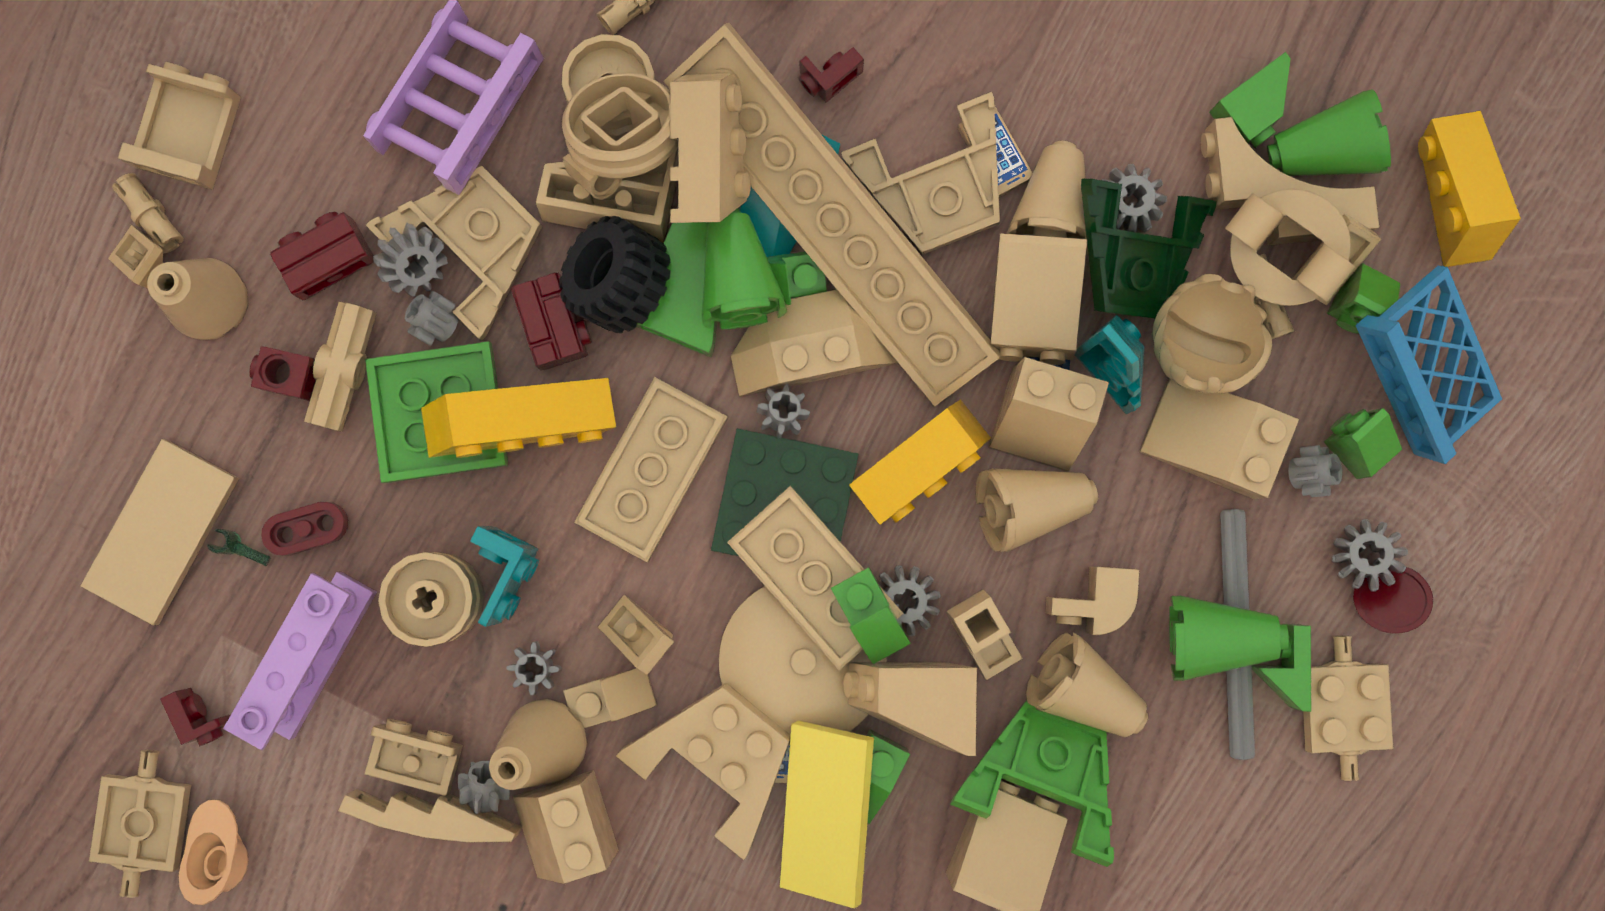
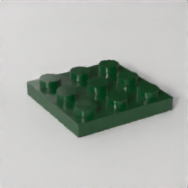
M737 428L711 551L739 556L727 542L789 486L798 493L841 542L852 489L849 484L853 482L859 454L786 438L777 439V436Z

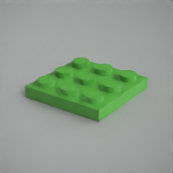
M491 342L365 359L381 483L508 466L507 452L498 453L497 448L482 450V454L470 457L456 458V454L429 458L421 411L422 407L444 394L498 389Z

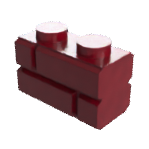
M329 212L322 215L315 221V228L304 234L293 232L284 236L278 241L280 247L270 252L274 263L281 272L293 296L304 301L374 263V255L365 242L356 222L344 212L339 215L337 212Z
M559 272L511 287L535 366L541 371L588 356L585 345L592 343L585 320L577 321L576 315L565 307L566 303L561 299L560 293L562 288L559 287V279L561 277Z

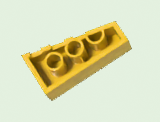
M608 378L444 394L421 408L429 458L456 454V458L470 457L482 454V450L497 448L498 453L524 449L523 444L538 442V448L552 447L564 444L563 439L577 437L578 443L602 440L603 432L616 428Z

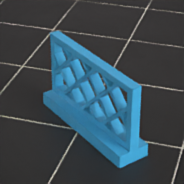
M1438 265L1379 317L1367 315L1355 326L1413 454L1446 464L1456 455L1453 443L1499 403L1502 397L1448 267ZM1438 285L1441 294L1437 309L1428 308L1431 292ZM1409 310H1413L1408 333L1404 335L1397 320ZM1426 313L1435 314L1429 339L1420 338ZM1448 317H1452L1455 324L1450 343L1442 341ZM1418 343L1427 344L1422 368L1418 367L1415 360ZM1440 347H1448L1449 350L1443 372L1434 371ZM1462 350H1466L1469 357L1464 375L1456 374ZM1433 376L1441 377L1436 401L1432 399L1429 392ZM1455 379L1463 380L1457 404L1449 403ZM1479 383L1484 396L1473 406H1470L1475 384ZM1447 408L1455 409L1452 424L1446 429L1443 422Z

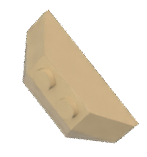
M837 289L791 299V305H786L787 312L784 316L778 318L777 311L767 314L768 322L748 327L731 355L739 397L765 392L769 388L771 390L784 388L785 384L794 386L899 364L871 331L868 324L856 313Z

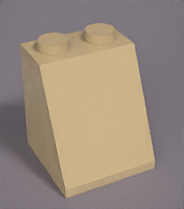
M1000 233L990 338L991 345L996 347L1001 354L1000 360L1017 362L1021 361L1023 356L1039 357L1040 362L1050 365L1064 364L1065 359L1073 360L1077 347L1087 239Z
M1025 357L1011 370L989 448L1069 471L1097 425L1109 382Z
M849 662V672H846L843 681L844 694L848 698V705L931 745L966 756H976L977 668L947 662H876L875 664H872V662Z
M594 770L513 796L537 878L565 884L607 870L619 850Z
M1001 779L991 815L985 819L970 813L947 868L946 875L953 891L1000 911H1040L1068 819L1058 811L1060 804L1038 794H1036L1034 801L1019 795L1021 789L1019 786Z

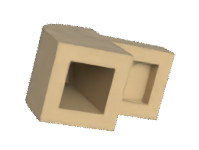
M1090 566L1088 600L1046 597L1045 613L1057 615L1056 623L1082 625V617H1087L1086 633L1102 635L1113 632L1124 625L1135 610L1138 599L1139 570Z
M983 589L946 611L958 636L964 642L986 680L1023 659L1009 636L1011 631L992 598Z

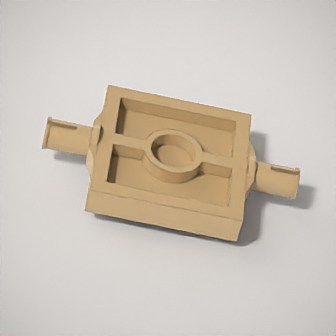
M1333 636L1335 661L1328 662L1322 666H1311V712L1303 711L1305 751L1310 753L1332 752L1340 755V780L1357 781L1359 780L1357 755L1369 750L1393 749L1389 665L1381 663L1362 664L1352 661V636Z
M156 750L140 751L138 775L127 777L107 774L101 776L89 862L110 864L119 870H123L121 891L119 893L121 897L133 898L139 896L141 872L151 869L174 872L180 867L191 784L167 782L157 777L156 769L160 752Z

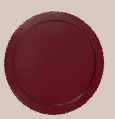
M1406 567L1403 573L1389 570L1395 579V583L1391 586L1386 585L1378 576L1379 589L1377 591H1370L1367 578H1364L1360 588H1354L1353 601L1358 614L1368 625L1382 632L1405 633L1412 631L1428 619L1433 608V594L1429 584L1418 572L1409 567Z

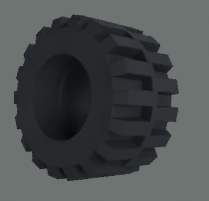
M605 216L600 218L598 223L592 222L587 226L584 233L581 232L576 237V242L573 246H570L567 258L562 264L561 271L563 273L559 279V287L562 288L560 296L562 301L566 303L565 307L574 314L608 331L622 333L624 330L629 332L635 329L637 323L643 324L648 319L650 312H654L659 306L658 301L666 292L667 287H665V284L670 279L671 271L667 269L671 262L670 256L666 253V246L658 238L618 216H612L611 218Z

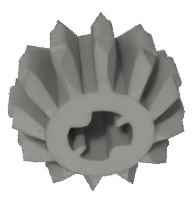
M1128 164L1124 173L1118 168H1114L1109 173L1110 180L1102 179L1103 181L1122 184L1116 229H1119L1124 224L1125 231L1136 232L1138 227L1143 232H1147L1152 228L1151 220L1159 221L1162 218L1163 212L1158 206L1166 203L1167 196L1155 193L1163 185L1161 179H1157L1152 183L1148 180V177L1151 175L1150 168H1145L1140 175H1137L1135 165ZM1133 194L1138 202L1135 205L1131 203L1127 206L1123 198L1126 195L1129 198Z
M406 223L403 234H400L395 228H390L389 232L392 239L389 242L378 240L377 245L383 252L373 256L374 263L381 267L377 273L378 277L382 282H389V287L396 293L401 292L405 288V291L410 296L415 297L419 286L431 292L432 287L429 281L432 278L443 280V273L438 267L448 264L447 257L440 253L444 249V244L439 238H432L433 233L427 227H422L417 231L413 224ZM413 256L414 262L409 264L407 258Z
M1364 519L1360 522L1361 535L1355 527L1348 525L1344 528V532L1350 541L1343 538L1335 539L1334 545L1346 551V553L1333 555L1332 562L1337 564L1346 562L1347 567L1343 568L1338 573V576L1343 579L1353 572L1356 576L1352 582V588H1360L1364 578H1367L1370 591H1377L1379 589L1378 576L1386 585L1391 586L1395 583V579L1389 570L1396 573H1403L1406 566L1394 560V558L1406 556L1408 550L1404 547L1393 548L1392 544L1401 538L1399 532L1393 533L1388 539L1383 536L1387 529V523L1380 522L1375 532H1372L1369 520ZM1364 545H1369L1372 552H1379L1380 558L1373 562L1375 566H1369L1367 559H1360L1358 554L1366 548Z
M898 565L894 569L897 581L893 582L885 572L881 573L879 577L888 586L884 592L892 601H894L896 594L903 595L906 589L913 592L910 597L916 598L915 606L913 608L906 607L903 612L904 614L898 618L900 624L902 622L905 623L906 632L911 637L915 636L913 621L917 620L920 626L926 630L930 628L929 621L922 615L925 611L932 615L939 614L940 610L934 606L927 605V600L938 599L941 595L939 591L925 593L924 589L934 581L931 576L928 575L919 583H916L920 569L913 566L908 580H905L904 570L901 565Z

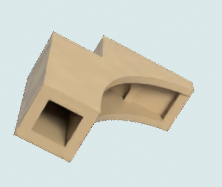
M1232 117L1214 119L1205 129V133H1202L1201 152L1204 158H1208L1210 170L1205 180L1206 194L1208 198H1213L1214 201H1217L1215 210L1242 207L1252 193L1262 198L1276 191L1298 189L1309 191L1325 198L1337 208L1342 216L1346 214L1372 231L1379 228L1374 186L1345 189L1329 188L1309 184L1290 177L1268 164L1248 145L1238 131ZM1285 216L1268 237L1267 245L1317 241L1320 239Z

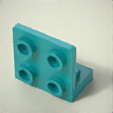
M477 526L470 542L481 547L478 554L498 564H502V562L507 563L478 621L479 624L488 627L502 623L504 618L510 620L514 615L521 600V597L516 596V593L523 580L529 582L533 577L540 561L535 558L539 548L497 527Z

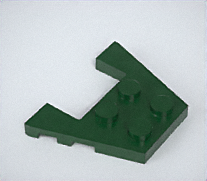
M1081 179L1094 311L1155 319L1163 303L1172 296L1173 292L1181 284L1185 283L1189 273L1185 266L1192 249H1199L1204 237L1200 230L1206 216H1213L1217 201L1192 196H1178L1172 238L1116 229L1122 184L1097 179Z

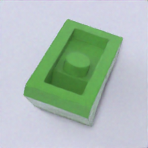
M806 252L767 257L786 305H791V298L827 292L825 274Z
M869 567L831 588L851 625L852 633L872 664L911 644Z
M1286 624L1289 644L1288 650H1281L1280 658H1282V665H1252V670L1289 707L1311 712V626Z

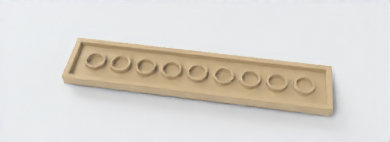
M730 23L724 24L664 80V83L670 89V82L684 75L734 73L735 85H739L742 93V106L738 116L740 129H743L746 135V151L742 156L744 172L749 174L751 187L856 313L868 324L871 331L934 406L938 405L1000 358L999 350L991 345V340Z

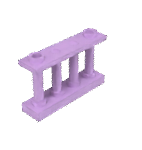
M449 0L445 7L435 14L430 31L379 111L372 114L369 118L366 132L363 136L376 152L382 155L385 154L393 142L435 164L436 169L433 173L442 185L453 193L460 195L544 57L535 40L522 33L519 34L514 44L506 46L467 26L468 18L458 1ZM457 39L501 61V65L492 79L490 78L486 81L445 60L446 55ZM435 73L479 95V100L471 113L464 115L423 94ZM413 108L458 130V134L449 148L442 150L401 128Z
M336 572L331 582L315 573H311L223 729L260 750L265 749L274 732L288 740L294 739L377 592L342 572Z

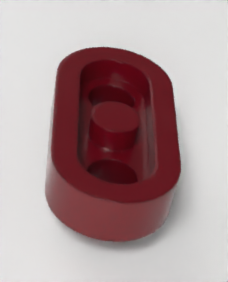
M317 502L270 517L262 528V542L267 550L276 555H293L340 540L348 529V517L344 509L335 503ZM327 515L331 516L334 522L333 527L328 531L322 526V520ZM286 527H290L293 531V538L289 542H285L282 538V532Z

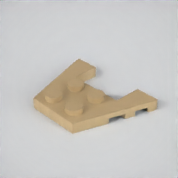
M992 92L957 105V112L971 147L894 178H891L876 139L841 152L844 162L922 255L1000 224L994 96Z
M483 166L475 169L460 195L441 185L434 189L435 192L415 202L409 201L399 206L398 210L382 218L376 217L370 220L366 226L380 240L389 242L392 239L389 232L390 228H395L400 234H403L406 223L413 224L417 231L427 225L483 281L453 311L468 329L482 341L487 336L542 229V225Z
M725 683L663 724H659L649 730L647 734L625 745L616 757L645 780L671 748L693 764L739 802L738 806L720 826L714 836L744 860L752 847L755 834L787 751L790 734Z

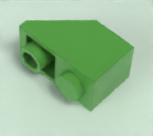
M1363 263L1338 291L1327 314L1336 318V324L1342 329L1358 334L1359 332L1355 325L1365 316L1379 317L1398 301L1400 283Z
M1384 408L1368 412L1362 409L1354 415L1350 412L1345 414L1330 427L1333 434L1324 441L1356 479L1372 477L1402 450L1390 415Z

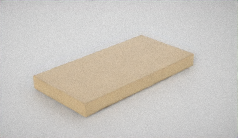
M654 377L574 523L643 561L649 562L728 417Z
M161 439L84 578L81 587L151 625H159L239 478L173 442Z
M789 486L727 543L840 671L863 648L852 633L851 625L831 588L865 569L798 493ZM881 588L898 619L904 613Z

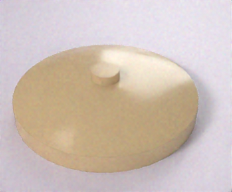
M766 586L754 592L738 607L726 626L720 645L719 672L722 685L727 683L788 734H791V724L796 721L850 732L868 716L867 713L848 705V698L844 694L843 681L846 672H849V663L839 671ZM862 650L850 662L871 661L864 650ZM887 657L878 662H887Z

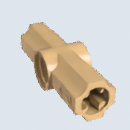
M338 303L327 344H323L320 347L314 361L313 377L316 382L304 422L340 432L343 431L354 390L359 389L366 374L365 359H367L365 351L376 312L350 303Z

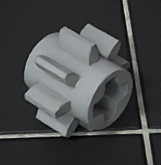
M434 291L430 293L429 297L422 294L416 296L409 304L405 313L406 322L411 324L407 332L429 346L432 345L434 339L440 342L446 341L453 334L458 323V317L452 313L456 304Z
M785 384L783 391L776 394L770 388L767 389L765 396L769 404H758L756 411L759 414L766 415L761 429L766 430L770 427L777 431V439H781L783 433L788 430L798 435L801 427L796 420H807L810 411L800 409V405L805 397L804 393L797 396L789 392L788 384ZM779 405L787 407V418L779 417Z
M1320 445L1300 447L1301 457L1292 458L1289 463L1288 472L1292 486L1296 489H1302L1303 496H1330V486L1338 485L1342 480V465L1339 457L1334 453L1329 454L1328 447L1321 448Z
M535 641L531 644V653L527 654L520 647L514 650L519 660L516 664L514 663L506 668L509 671H515L518 678L512 685L514 688L522 684L529 685L530 695H535L538 691L539 683H542L548 689L555 686L549 677L552 673L562 670L561 666L553 665L551 657L555 654V649L549 650L546 653L540 651L539 641ZM534 657L536 658V664L543 666L544 669L535 678H533V672L526 670L525 667L527 663L534 660Z
M490 761L471 762L468 774L461 773L458 775L459 803L461 805L468 803L475 814L479 812L486 813L492 810L497 812L499 800H509L510 790L500 787L492 779L489 771Z

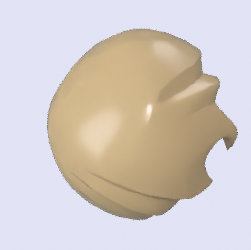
M1204 274L1192 282L1181 284L1173 292L1172 296L1161 306L1155 318L1152 333L1156 358L1167 377L1171 378L1178 385L1193 391L1229 393L1245 386L1261 373L1271 354L1272 339L1269 331L1263 325L1267 314L1260 306L1255 304L1254 286L1228 282L1215 274Z

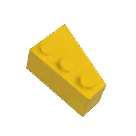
M1481 111L1431 119L1423 136L1419 139L1418 152L1424 164L1443 266L1451 267L1492 260L1521 217Z
M960 399L859 476L849 486L880 525L890 517L897 523L915 509L911 503L914 498L922 492L929 498L948 483L944 479V475L955 467L962 473L978 461L981 457L976 451L990 440L991 437Z

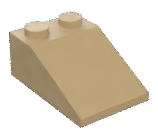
M1169 378L1139 452L1251 499L1268 498L1299 419L1261 403L1229 393L1193 391L1178 385Z

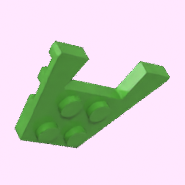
M1026 700L953 796L950 805L987 819L991 815L1001 779L1007 780L1081 810L1082 813L1071 853L1108 867L1113 864L1114 848L1110 847L1109 827L1112 826L1111 809L1108 808L1107 785L1110 783L1107 733L1037 710Z

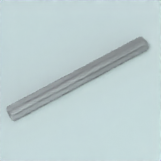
M1226 509L1220 513L1224 605L1249 610L1245 511L1241 509ZM1252 665L1226 671L1230 756L1238 760H1248L1255 756Z

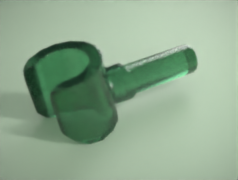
M225 529L214 530L225 536L226 543L223 547L208 544L207 547L211 552L224 555L235 553L264 566L268 565L271 557L241 543V538L235 531Z

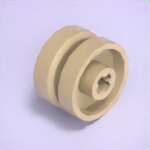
M601 34L582 41L570 52L563 65L562 88L567 104L581 88L604 76L618 73H633L655 80L648 55L635 42L620 35ZM625 110L601 127L615 141L634 129L629 110Z
M423 552L406 556L391 567L381 583L378 602L382 620L393 635L408 644L428 647L457 640L470 631L482 613L484 592L480 577L466 561L452 554ZM431 592H435L437 599L433 600L431 604L429 602V595Z

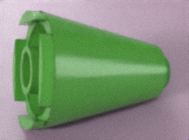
M1373 89L1362 91L1274 135V144L1267 145L1270 165L1276 169L1279 168L1280 172L1288 176L1380 174L1389 171L1388 167H1391L1389 135L1387 126H1382L1378 114H1376L1383 112L1376 92Z
M737 208L721 222H708L702 300L703 325L711 329V321L720 322L721 329H737L764 324L768 322L767 314L777 311L778 318L784 316L787 312L786 301L750 216L746 213H740V209Z
M1181 595L1170 597L1172 606H1169L1170 652L1175 655V664H1171L1174 681L1189 680L1280 658L1281 650H1288V628L1286 624L1279 623L1278 616Z

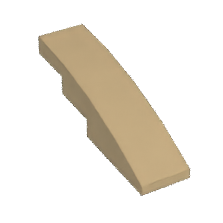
M356 789L345 795L338 810L379 827L425 838L460 842H512L522 829V826L491 812L475 814L468 803L461 805L459 798L451 794L440 796L437 798L435 805L404 791H400L393 795L389 803Z

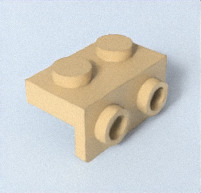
M387 719L386 724L372 727L370 735L375 736L365 775L444 796L450 794L463 747L462 744L452 742L453 735L437 730H428L427 735L411 731L412 724L395 719Z

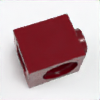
M261 346L259 355L254 356L250 365L251 387L310 401L316 382L313 377L315 359ZM288 363L290 375L285 382L279 384L276 379V371L279 366Z

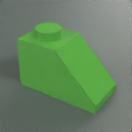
M1286 52L1222 98L1209 113L1214 119L1232 117L1248 144L1251 142L1255 148L1276 133L1272 126L1283 116L1291 58Z
M871 729L867 734L869 737H874L868 824L871 823L890 795L910 756L906 747Z

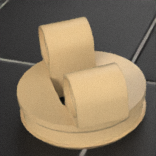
M618 73L598 78L581 88L569 101L563 113L562 131L569 154L563 157L566 171L598 200H603L613 195L620 187L623 178L641 175L653 170L678 149V139H670V90L660 82L647 76L633 73ZM625 110H629L634 129L615 141L601 127Z
M1298 189L1281 190L1265 195L1262 198L1252 193L1225 228L1232 233L1230 254L1238 279L1243 285L1254 286L1255 296L1269 303L1288 306L1299 305L1319 297L1328 302L1356 268V266L1349 262L1351 249L1350 234L1343 216L1328 200L1309 191ZM1285 216L1323 242V245L1294 280L1257 254V251Z

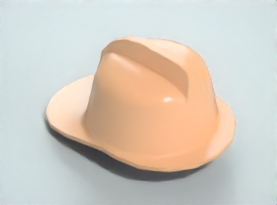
M208 800L202 803L192 815L178 875L179 887L184 898L192 904L205 905L215 900L221 893L228 892L242 881L249 861L247 849L238 834L235 815L230 807L221 800Z

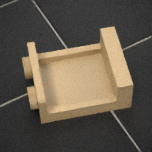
M165 62L163 68L148 64L146 73L154 78V82L134 145L122 143L118 159L136 169L213 190L241 97L228 87L229 81L219 76L204 73L202 79L189 75L190 71L173 63Z

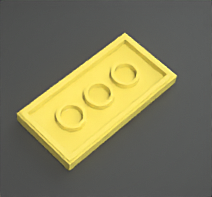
M796 721L791 724L780 888L854 909L861 905L874 737L803 721Z

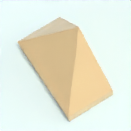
M131 225L108 259L131 281L148 288L147 281L151 271L163 263V250L142 231Z

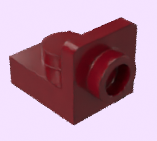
M852 47L844 55L842 52L834 54L824 64V71L821 73L810 59L805 56L799 61L801 76L798 79L811 96L815 97L818 94L827 103L863 73L864 58Z
M192 688L178 690L160 698L181 745L197 740L200 747L224 736L221 728L225 726L231 715L216 718L207 723L205 703L198 694L193 692Z

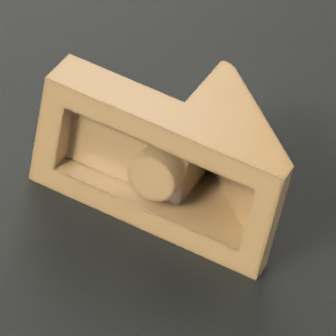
M623 595L598 626L627 659L646 675L674 643L672 640L673 634L626 595Z
M637 668L563 690L567 706L570 708L569 712L577 721L580 719L584 728L610 720L613 722L657 706L648 674L646 675Z

